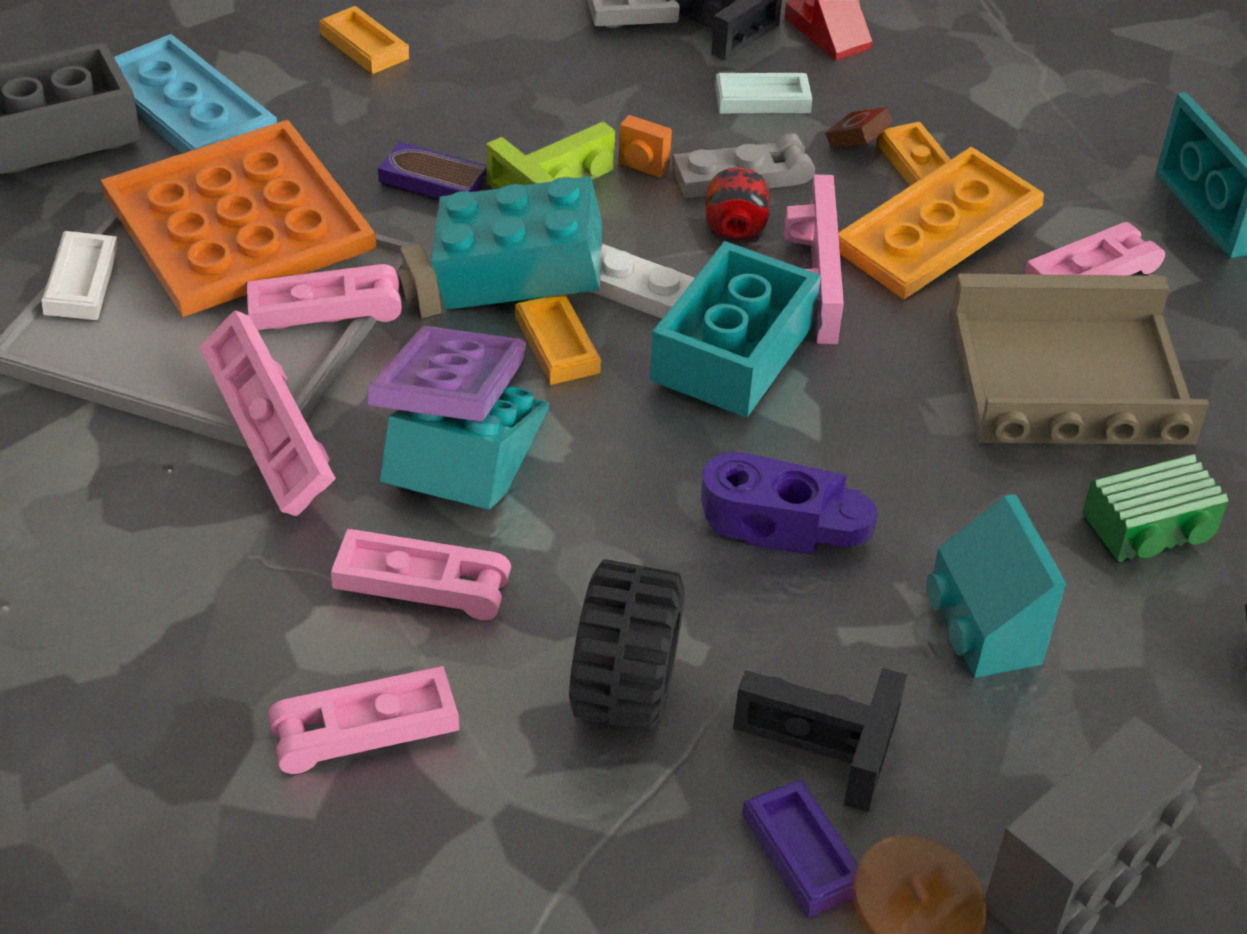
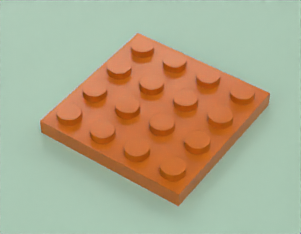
M289 120L101 180L105 199L182 318L247 295L248 281L307 274L377 249L376 234Z

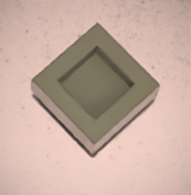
M418 242L401 247L403 269L398 270L397 274L399 290L403 300H413L421 319L441 314L436 273L421 243Z

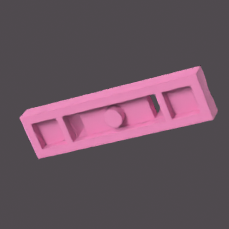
M814 174L812 184L813 197L810 204L787 206L784 238L787 242L811 245L812 269L805 270L821 275L815 315L816 340L818 344H838L844 302L834 175Z
M234 310L199 346V349L280 511L298 516L316 495L323 492L336 479L328 465L330 458L324 446L313 437L285 383L287 376L281 365L272 359L251 317Z

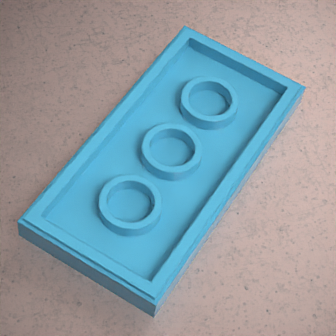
M172 34L114 57L133 91L137 116L181 153L277 123L276 116Z

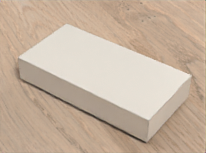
M71 231L63 232L42 298L43 315L98 320L118 251L117 236Z

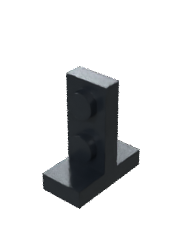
M675 0L680 7L679 13L713 29L711 54L723 60H727L780 25L782 0Z
M882 668L871 705L869 706L849 700L841 695L827 694L789 683L778 677H768L745 670L738 688L733 729L852 763L843 805L869 812L899 715L907 674Z

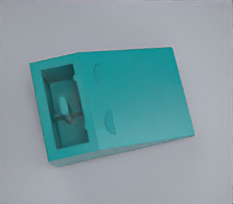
M507 386L483 422L397 410L388 419L380 482L489 510L507 494L549 410L550 402L533 398L534 393L528 389Z

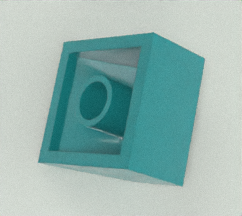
M1016 494L1002 497L938 547L933 573L928 575L926 581L927 594L932 607L935 610H941L949 626V637L953 650L957 655L964 656L974 678L1043 665L1066 582Z

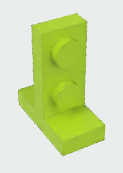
M600 122L528 155H524L503 137L486 143L487 184L493 189H499L511 184H536L554 181L562 177L580 178L591 176L593 180L614 170L615 130L605 122Z

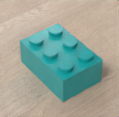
M591 176L580 178L562 177L550 182L528 185L511 184L499 189L477 192L460 191L452 195L441 196L439 199L431 265L436 273L437 283L446 310L600 290L603 224Z
M724 241L652 331L649 380L748 418L814 325L821 275Z

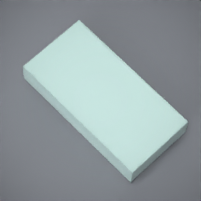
M807 73L716 74L715 90L719 114L811 113L812 95Z

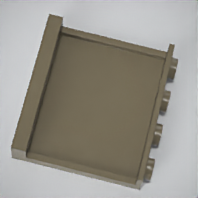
M958 273L950 314L978 442L1196 445L1209 402L1208 399H1190L1162 315L1170 290L1166 277Z

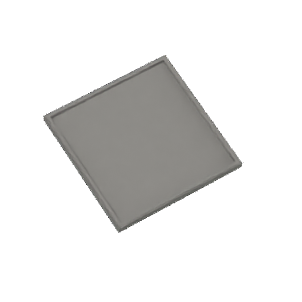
M113 211L93 233L117 236L118 247L98 320L43 315L42 298L46 289L45 286L0 335V374L249 449L199 349V346L234 310L248 315L247 295L182 318ZM376 234L377 249L310 273L379 264L392 266L396 271L402 270L403 264L400 248L412 243ZM372 316L342 319L331 323L318 322L295 325L278 330H258L272 359L281 365L287 376L285 383L305 421L377 322Z

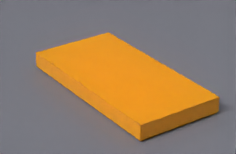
M969 147L838 232L840 255L905 300L1042 207L1044 193L978 150Z

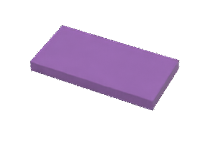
M423 326L368 386L367 405L483 422L524 361L526 341L518 338Z

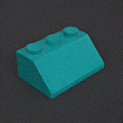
M1187 92L1177 93L1155 173L1230 259L1246 256L1247 157Z

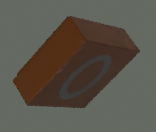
M888 107L854 111L827 130L825 134L830 147L841 148L866 145L887 129L893 121Z

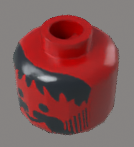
M743 167L727 168L718 172L711 179L706 191L705 216L708 226L713 233L724 237L752 238L758 236L765 229L770 215V191L767 182L763 176L754 170Z

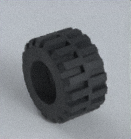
M603 559L599 564L587 588L573 653L569 700L575 718L652 732L659 723L669 692L681 628L685 587L681 573Z

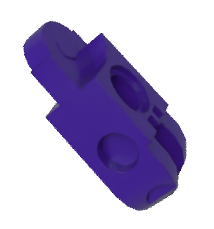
M728 452L717 455L709 460L703 469L701 502L705 519L708 520V523L715 532L727 538L747 540V545L814 555L816 543L851 548V545H859L872 538L875 532L878 512L874 502L861 494L860 490L845 487L847 476L845 474L743 452Z

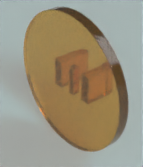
M892 836L872 846L856 868L852 886L853 900L857 914L869 934H982L986 921V902L984 901L985 897L981 885L967 863L945 845L922 836Z

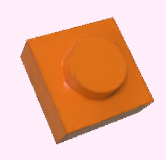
M628 115L620 124L618 164L662 178L670 167L672 129Z

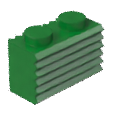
M1190 454L1091 480L1082 513L1116 560L1121 563L1126 558L1132 560L1136 555L1141 558L1153 557L1166 547L1172 549L1176 544L1182 546L1186 542L1193 545L1206 542L1217 533L1228 498L1227 493L1221 492L1220 485H1215L1214 477L1209 478L1208 470H1203L1202 463L1196 461L1195 454Z

